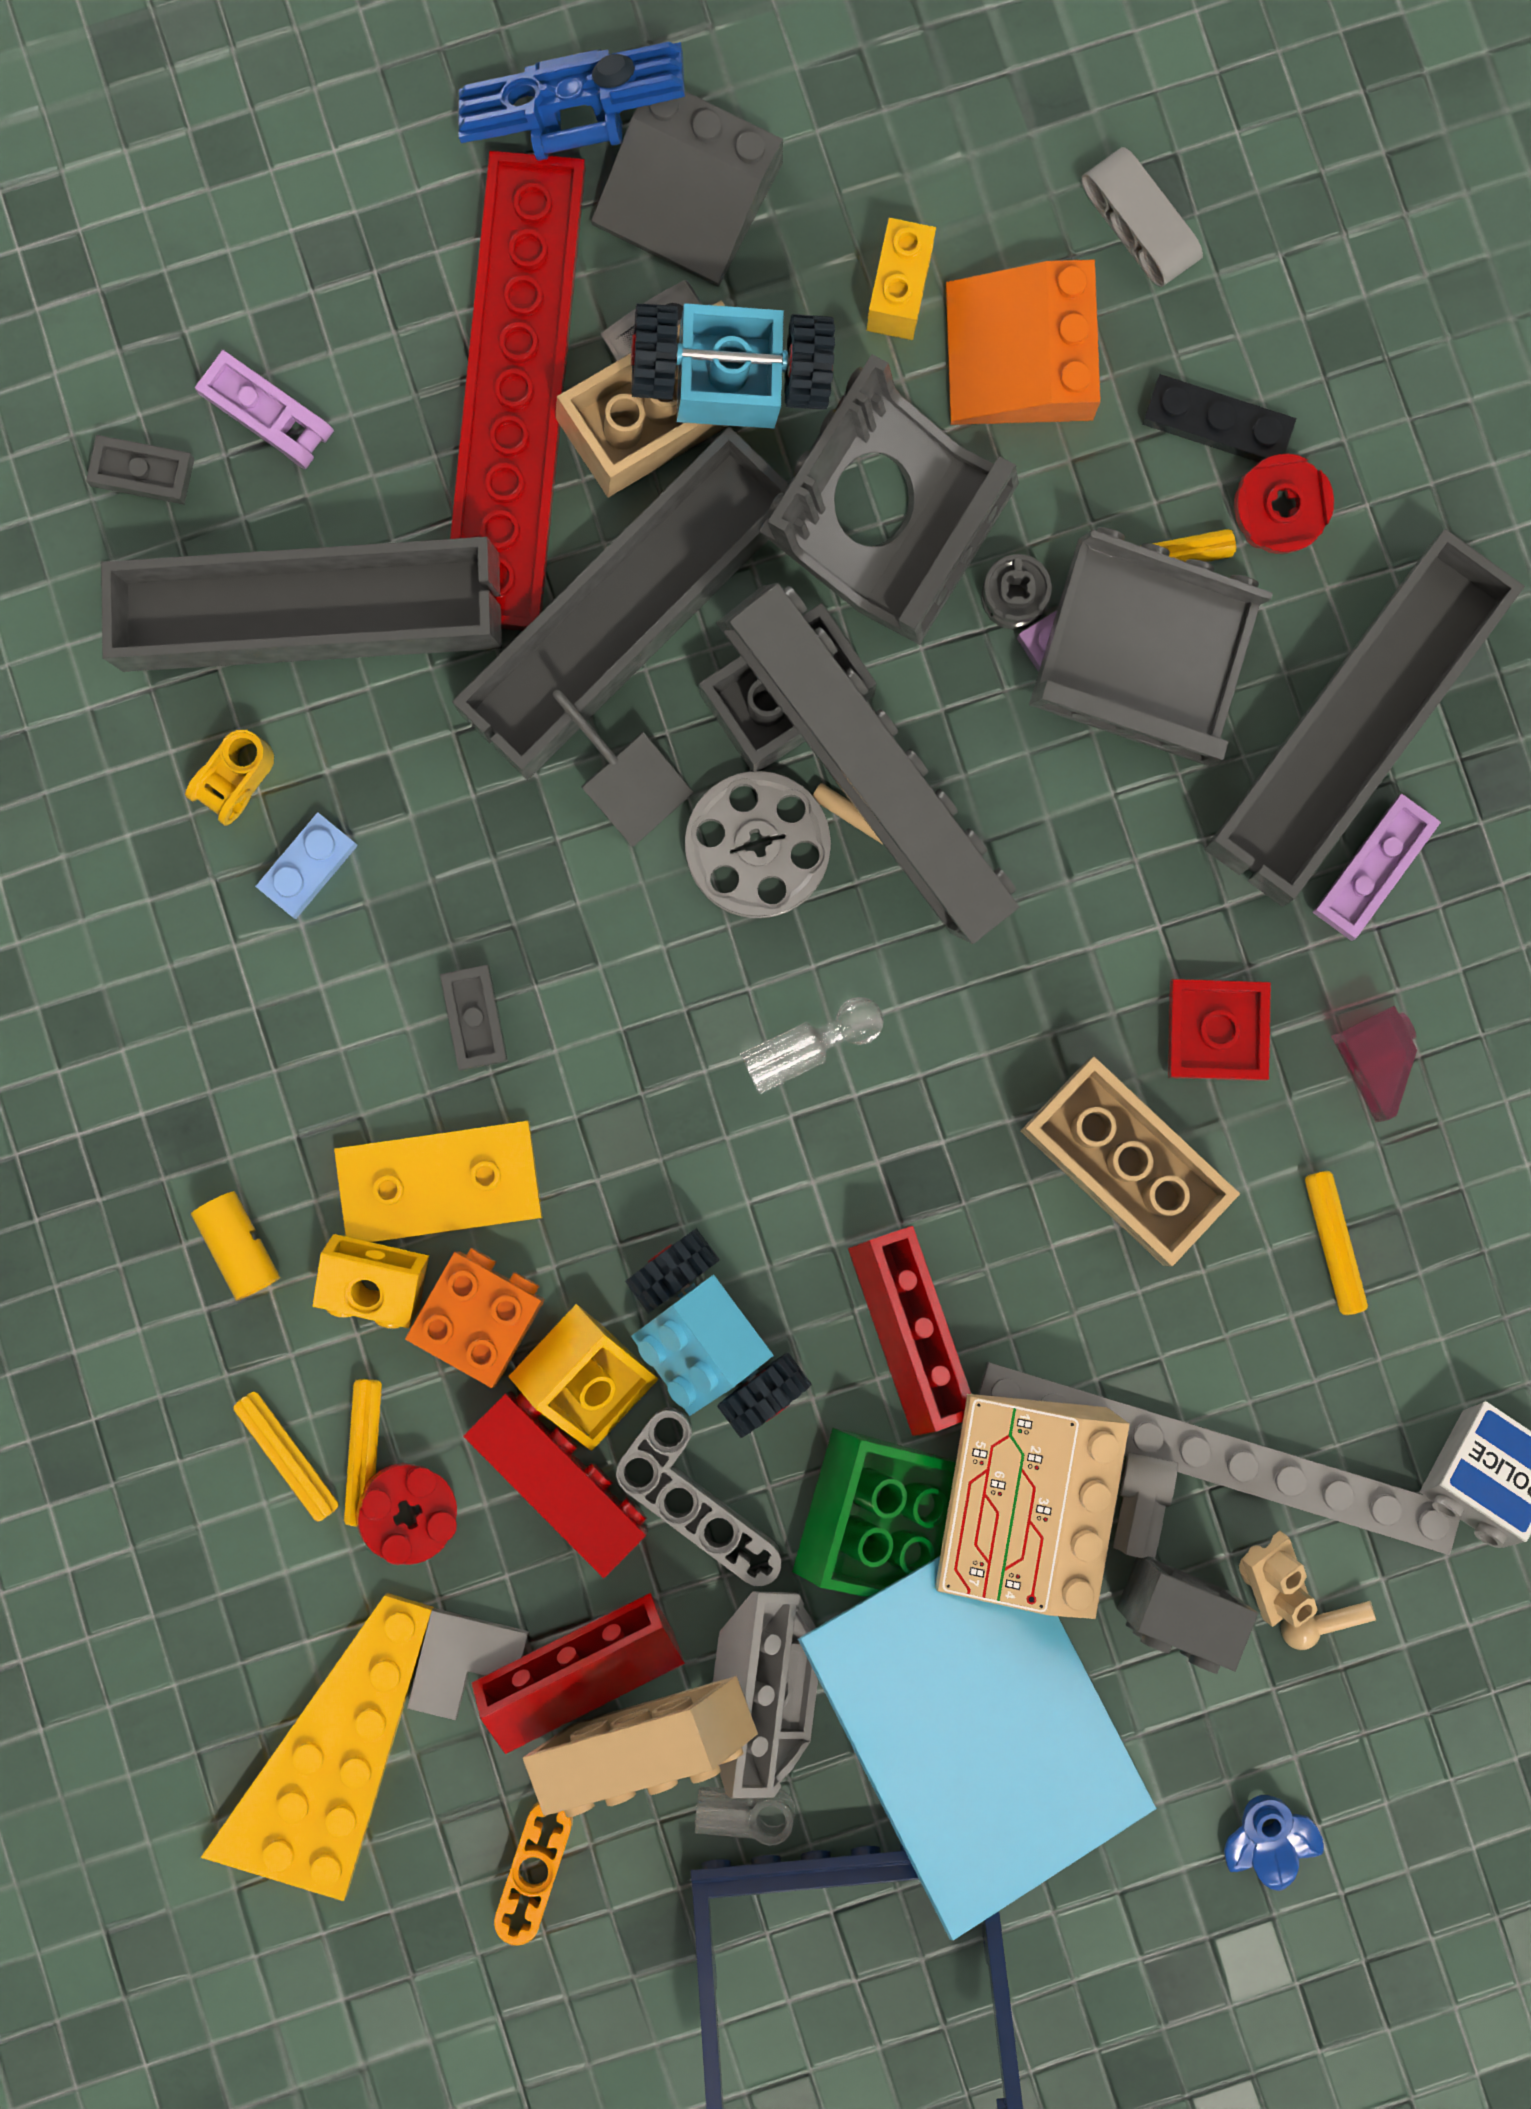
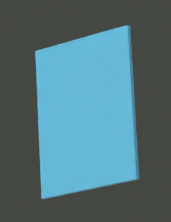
M939 1556L799 1637L798 1640L949 1939L955 1940L1157 1808L1059 1617L937 1591L935 1584L940 1560Z

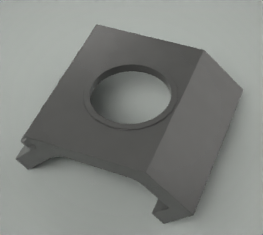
M871 354L863 368L858 367L852 373L843 397L836 408L830 410L824 418L820 434L810 450L805 451L798 460L794 476L784 492L779 493L773 500L768 517L759 532L859 613L920 645L1017 488L1019 481L1016 465L1000 456L995 464L954 442L900 395L895 388L889 363ZM868 453L882 454L891 459L900 468L905 477L909 495L908 509L901 527L890 539L874 546L861 545L844 532L837 519L834 503L836 486L842 472L854 459Z

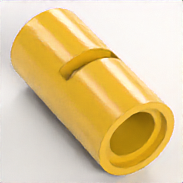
M235 1191L221 1195L191 1212L194 1222L236 1301L268 1287L281 1278L261 1239H253L251 1234L256 1230Z

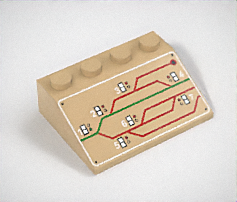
M967 1394L935 1584L936 1590L1049 1616L1096 1619L1130 1423L1107 1407Z

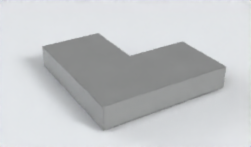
M433 1608L407 1709L456 1720L468 1673L473 1672L486 1676L523 1657L529 1631Z

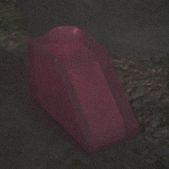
M1392 1006L1331 1036L1375 1122L1387 1121L1397 1116L1417 1053V1048L1413 1042V1039L1416 1038V1032L1410 1019L1405 1013H1398L1396 1007Z

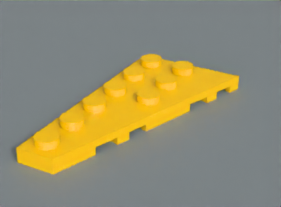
M390 1593L384 1595L201 1858L334 1899L345 1900L423 1646L433 1606Z

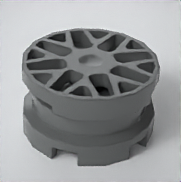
M1014 554L1003 557L993 564L986 575L981 594L984 611L991 621L1002 628L1017 630L1029 627L1039 620L1049 603L1052 591L1050 575L1043 564L1031 556Z

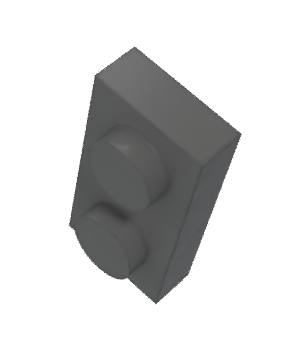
M96 435L86 482L95 488L185 505L194 457L188 452Z
M483 965L440 974L458 1070L464 1071L508 1062L490 966Z

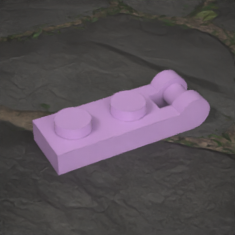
M224 350L221 351L195 386V390L200 396L275 447L292 462L305 470L313 461L314 456L312 452L320 441L326 443L334 432L333 428L316 414ZM295 422L305 428L296 441L286 435Z

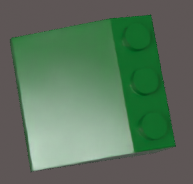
M832 1428L792 1572L820 1588L870 1597L941 1555L956 1461L874 1437Z

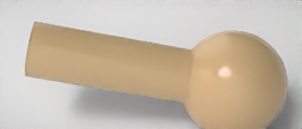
M1371 1601L1315 1615L1298 1628H1295L1283 1619L1281 1634L1284 1641L1290 1647L1297 1650H1307L1318 1642L1320 1635L1376 1621V1616Z

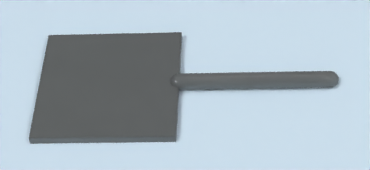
M561 690L553 692V697L608 761L581 788L628 843L634 847L694 792L644 732H641L615 755Z

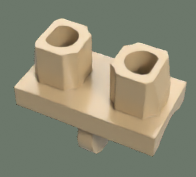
M1279 1530L1273 1535L1271 1543L1266 1548L1256 1545L1249 1549L1248 1553L1240 1561L1239 1570L1245 1583L1252 1587L1262 1619L1272 1627L1282 1619H1285L1292 1626L1298 1628L1313 1617L1318 1609L1314 1598L1307 1592L1304 1583L1307 1575L1304 1566L1297 1561L1290 1538Z

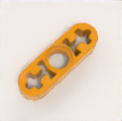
M538 1801L533 1805L528 1815L494 1919L496 1933L504 1942L510 1945L526 1944L536 1935L573 1825V1817L567 1818L564 1811L557 1812V1822L563 1825V1829L555 1827L547 1845V1848H556V1854L541 1845H527L528 1839L537 1844L543 1829V1823L536 1820L537 1816L545 1817ZM536 1857L545 1862L548 1868V1876L543 1882L531 1884L522 1878L520 1865L527 1858ZM515 1888L520 1893H511V1889ZM523 1894L530 1897L525 1912V1919L532 1923L531 1925L522 1924L518 1931L510 1928L511 1919L506 1917L505 1913L513 1914L515 1912L520 1896ZM540 1896L541 1901L538 1902L533 1897Z

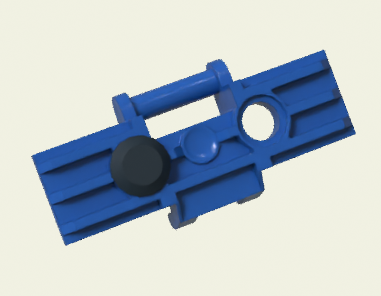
M664 42L609 54L608 49L603 51L598 49L537 62L535 65L525 67V72L466 84L462 89H459L460 142L466 143L531 131L532 147L538 161L548 159L549 153L610 141L612 146L622 144L620 112L685 97L681 42L674 44ZM526 96L534 97L533 100L524 105L514 106L515 102L520 98ZM581 105L593 108L598 123L561 130L562 109Z

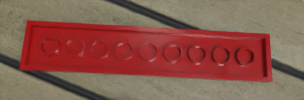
M489 151L450 539L489 538L499 552L501 596H495L494 598L501 605V629L523 631L542 613L560 435V424L556 420L557 396L564 392L586 164L585 159L548 156V159L538 161L534 154Z

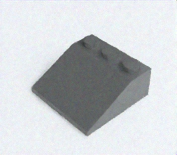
M686 91L685 97L638 107L632 116L591 221L592 225L719 287L783 164V139Z

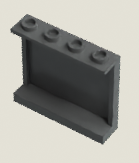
M1104 527L1097 528L1096 530L1092 529L1078 539L1029 705L1204 765L1224 760L1229 741L1220 738L1259 606L1271 600L1273 593L1258 588V581L1250 577L1231 575L1229 578L1215 573L1214 566L1207 562L1196 559H1188L1184 562L1169 557L1170 551L1162 546L1150 543L1138 546L1124 541L1125 535L1119 531Z

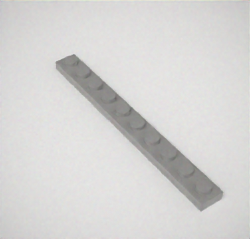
M991 1362L986 1364L978 1395L1109 1408L1130 1423L1124 1456L1131 1452L1178 1462L1177 1472L1440 1553L1447 1555L1451 1553L1460 1519L1454 1520L1440 1514L1433 1508V1501L1422 1494Z

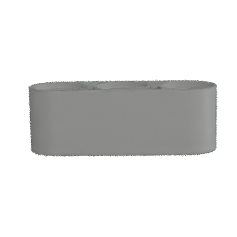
M1121 147L1082 175L1081 182L1088 198L1154 284L1163 287L1203 258L1202 248L1195 234L1130 150Z

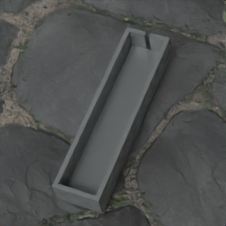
M728 427L452 701L458 713L489 744L492 742L495 749L526 780L531 778L580 729L553 697V692L561 690L584 719L588 721L769 540L759 530L768 517L773 500L779 493L784 492L788 483L739 435Z
M1444 529L1428 546L1204 850L1238 875L1248 869L1253 873L1248 882L1283 907L1293 901L1525 586L1447 529Z
M488 537L101 562L102 654L104 660L123 672L502 649L501 605L494 598L495 596H501L499 552Z
M779 583L760 587L717 621L716 624L948 931L971 944L976 943L1020 908L1011 896L1017 891L1014 884L999 867L993 870L982 857L987 852L983 842L970 828L964 831L953 818L958 813L953 802L941 789L935 792L923 778L928 773V770L921 759L911 749L905 752L893 738L898 733V729L882 709L875 712L863 696L868 693V689L860 677L851 668L844 671L834 659L833 655L838 652L837 647L822 628L812 629L802 616L807 611V608L798 594L790 586L783 589Z

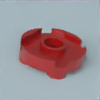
M1295 454L1274 455L1259 462L1241 478L1235 494L1234 513L1240 531L1245 535L1246 541L1252 547L1274 554L1293 553L1311 545L1322 534L1325 526L1328 525L1334 510L1333 489L1328 477L1322 470L1318 471L1314 465L1306 462L1308 459ZM1278 491H1285L1287 499H1295L1296 507L1288 511L1287 518L1281 517L1279 511L1272 508V502L1278 498Z
M398 1463L383 1468L368 1480L360 1497L359 1506L357 1505L356 1525L363 1542L374 1554L391 1564L412 1565L424 1562L439 1553L456 1532L457 1504L454 1494L448 1483L440 1475L424 1466ZM405 1500L410 1506L418 1505L420 1510L415 1515L416 1522L409 1527L404 1522L396 1524L393 1518L400 1512L398 1504Z

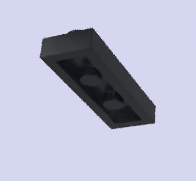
M1159 374L1142 425L1249 460L1261 462L1268 457L1286 453L1297 418Z

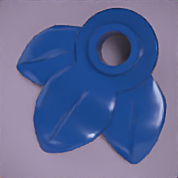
M1259 1795L1247 1803L1242 1818V1826L1228 1837L1224 1853L1230 1872H1240L1254 1867L1257 1876L1265 1886L1276 1891H1282L1295 1880L1299 1870V1858H1311L1322 1855L1324 1843L1316 1824L1309 1817L1292 1814L1287 1804L1277 1797ZM1275 1819L1272 1824L1262 1827L1266 1820Z

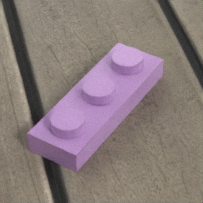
M1400 794L1397 796L1312 913L1349 940H1355L1441 822L1405 795Z

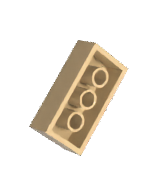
M722 300L714 304V306H725ZM680 325L677 326V343H679ZM631 353L557 396L556 420L608 498L728 427V425L677 422L678 365H676L672 400L632 397Z
M1095 1057L1088 1059L1021 1129V1132L1163 1266H1173L1240 1195L1229 1182Z
M734 1676L575 1722L523 1757V1761L543 1816L564 1811L566 1817L569 1818L592 1809L595 1806L594 1802L605 1800L607 1806H614L633 1798L636 1795L635 1791L647 1788L649 1795H655L673 1788L678 1784V1780L690 1777L692 1783L708 1780L721 1772L719 1765L744 1754L742 1747L758 1735L738 1678Z

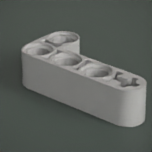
M666 1407L658 1410L631 1444L617 1466L616 1477L620 1487L746 1583L753 1586H765L772 1583L778 1577L781 1570V1552L778 1545L773 1539L673 1465L691 1438L692 1424L687 1414L676 1407ZM674 1418L678 1420L683 1428L682 1439L674 1444L662 1442L656 1434V1424L661 1419ZM635 1458L647 1460L654 1470L653 1478L644 1484H637L631 1481L626 1472L627 1463ZM683 1488L692 1495L694 1500L693 1507L688 1512L675 1513L667 1506L666 1494L672 1489ZM715 1518H723L732 1525L734 1533L726 1542H713L707 1537L705 1532L707 1523ZM742 1533L749 1536L745 1540V1547L752 1553L758 1555L763 1549L769 1552L768 1563L771 1566L769 1569L760 1566L756 1571L749 1568L751 1558L741 1549L738 1550L736 1558L729 1555L738 1546Z

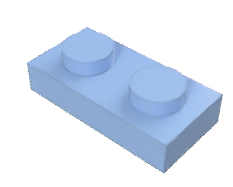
M317 812L255 887L290 916L297 919L358 845Z

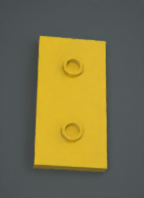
M529 1121L334 1149L346 1237L368 1242H379L543 1218Z

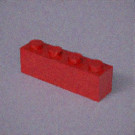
M910 1226L848 1248L912 1436L937 1432L963 1422L967 1394H971L914 1227Z
M510 1390L463 1437L604 1579L646 1537L648 1529L643 1523L648 1518L629 1498L626 1497L621 1502L608 1489L612 1484L610 1478L593 1462L586 1467L573 1454L578 1447L569 1436L558 1427L551 1432L538 1419L542 1413L536 1410L522 1393L516 1396Z
M649 1593L471 1684L481 1721L502 1751L507 1754L684 1665L685 1662L672 1627L652 1594Z

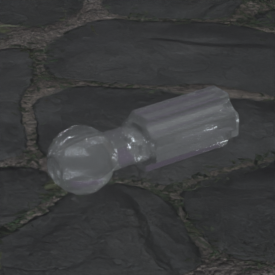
M862 997L852 998L840 1006L836 1020L819 1028H815L805 1022L740 1053L760 1094L825 1063L827 1049L844 1041L857 1045L871 1043L880 1035L884 1017L874 1001Z

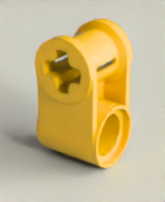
M236 730L229 733L206 765L190 781L185 792L186 798L192 802L199 800L219 815L218 821L221 824L228 826L243 812L252 794L271 771L274 764V753L271 746L248 730ZM255 744L257 748L255 760L248 766H240L238 763L240 749L245 745ZM213 789L221 793L224 796V799H221L219 796L213 793Z

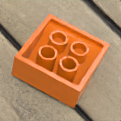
M1095 260L1044 261L946 282L950 425L1093 421L1100 404Z

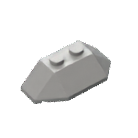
M753 1591L719 1632L713 1682L737 1676L758 1735L742 1747L744 1752L742 1756L719 1765L721 1780L726 1795L730 1798H774L781 1788L780 1782L791 1772L811 1741L818 1678L798 1638L816 1627L812 1618L803 1607L804 1602L801 1596L796 1593Z

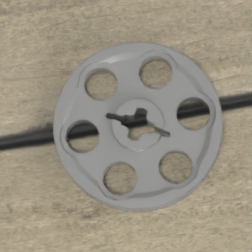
M765 771L736 774L714 785L703 795L693 809L685 835V852L688 867L701 892L721 909L747 918L778 916L793 910L805 902L817 889L824 877L831 849L828 822L816 799L808 790L794 780L783 775ZM747 786L756 792L758 802L752 810L740 812L732 807L730 796L738 787ZM795 797L801 800L805 807V814L802 819L794 823H788L778 816L777 806L784 798ZM707 821L719 823L725 831L723 841L715 847H706L697 839L698 828ZM753 833H759L761 839L770 838V840L785 836L784 839L772 841V844L766 846L765 856L757 857L754 851L746 852V850L738 851L734 854L730 853L735 850L744 849V846L750 843V835ZM800 843L814 845L819 853L817 864L809 869L797 867L791 859V852L796 845ZM721 867H729L735 870L739 877L736 889L729 893H719L711 885V876L715 870ZM767 878L779 879L786 887L785 897L777 904L765 903L758 895L759 885Z

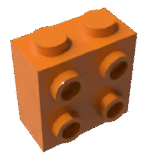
M470 1248L467 1255L461 1251L453 1253L405 1340L488 1387L493 1388L498 1385L545 1299L536 1294L540 1287L538 1284L516 1272H513L510 1279L493 1270L496 1264L495 1260Z

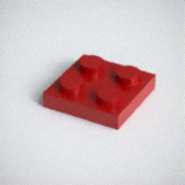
M1172 979L1170 981L1168 1078L1269 1080L1271 982Z

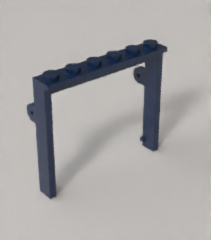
M902 1845L900 1846L901 1851L881 1853L878 1846H862L851 1849V1856L831 1857V1852L825 1850L809 1851L801 1854V1860L781 1862V1856L762 1855L752 1858L751 1865L732 1866L731 1861L725 1859L709 1860L701 1864L702 1869L690 1870L693 1892L706 2109H724L716 1999L717 1973L712 1939L710 1899L919 1880ZM998 1911L984 1920L982 1924L984 1953L989 1969L1004 2098L996 2099L997 2109H1023L1000 1913Z

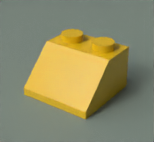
M577 1304L508 1376L536 1410L591 1451L659 1380L614 1335Z

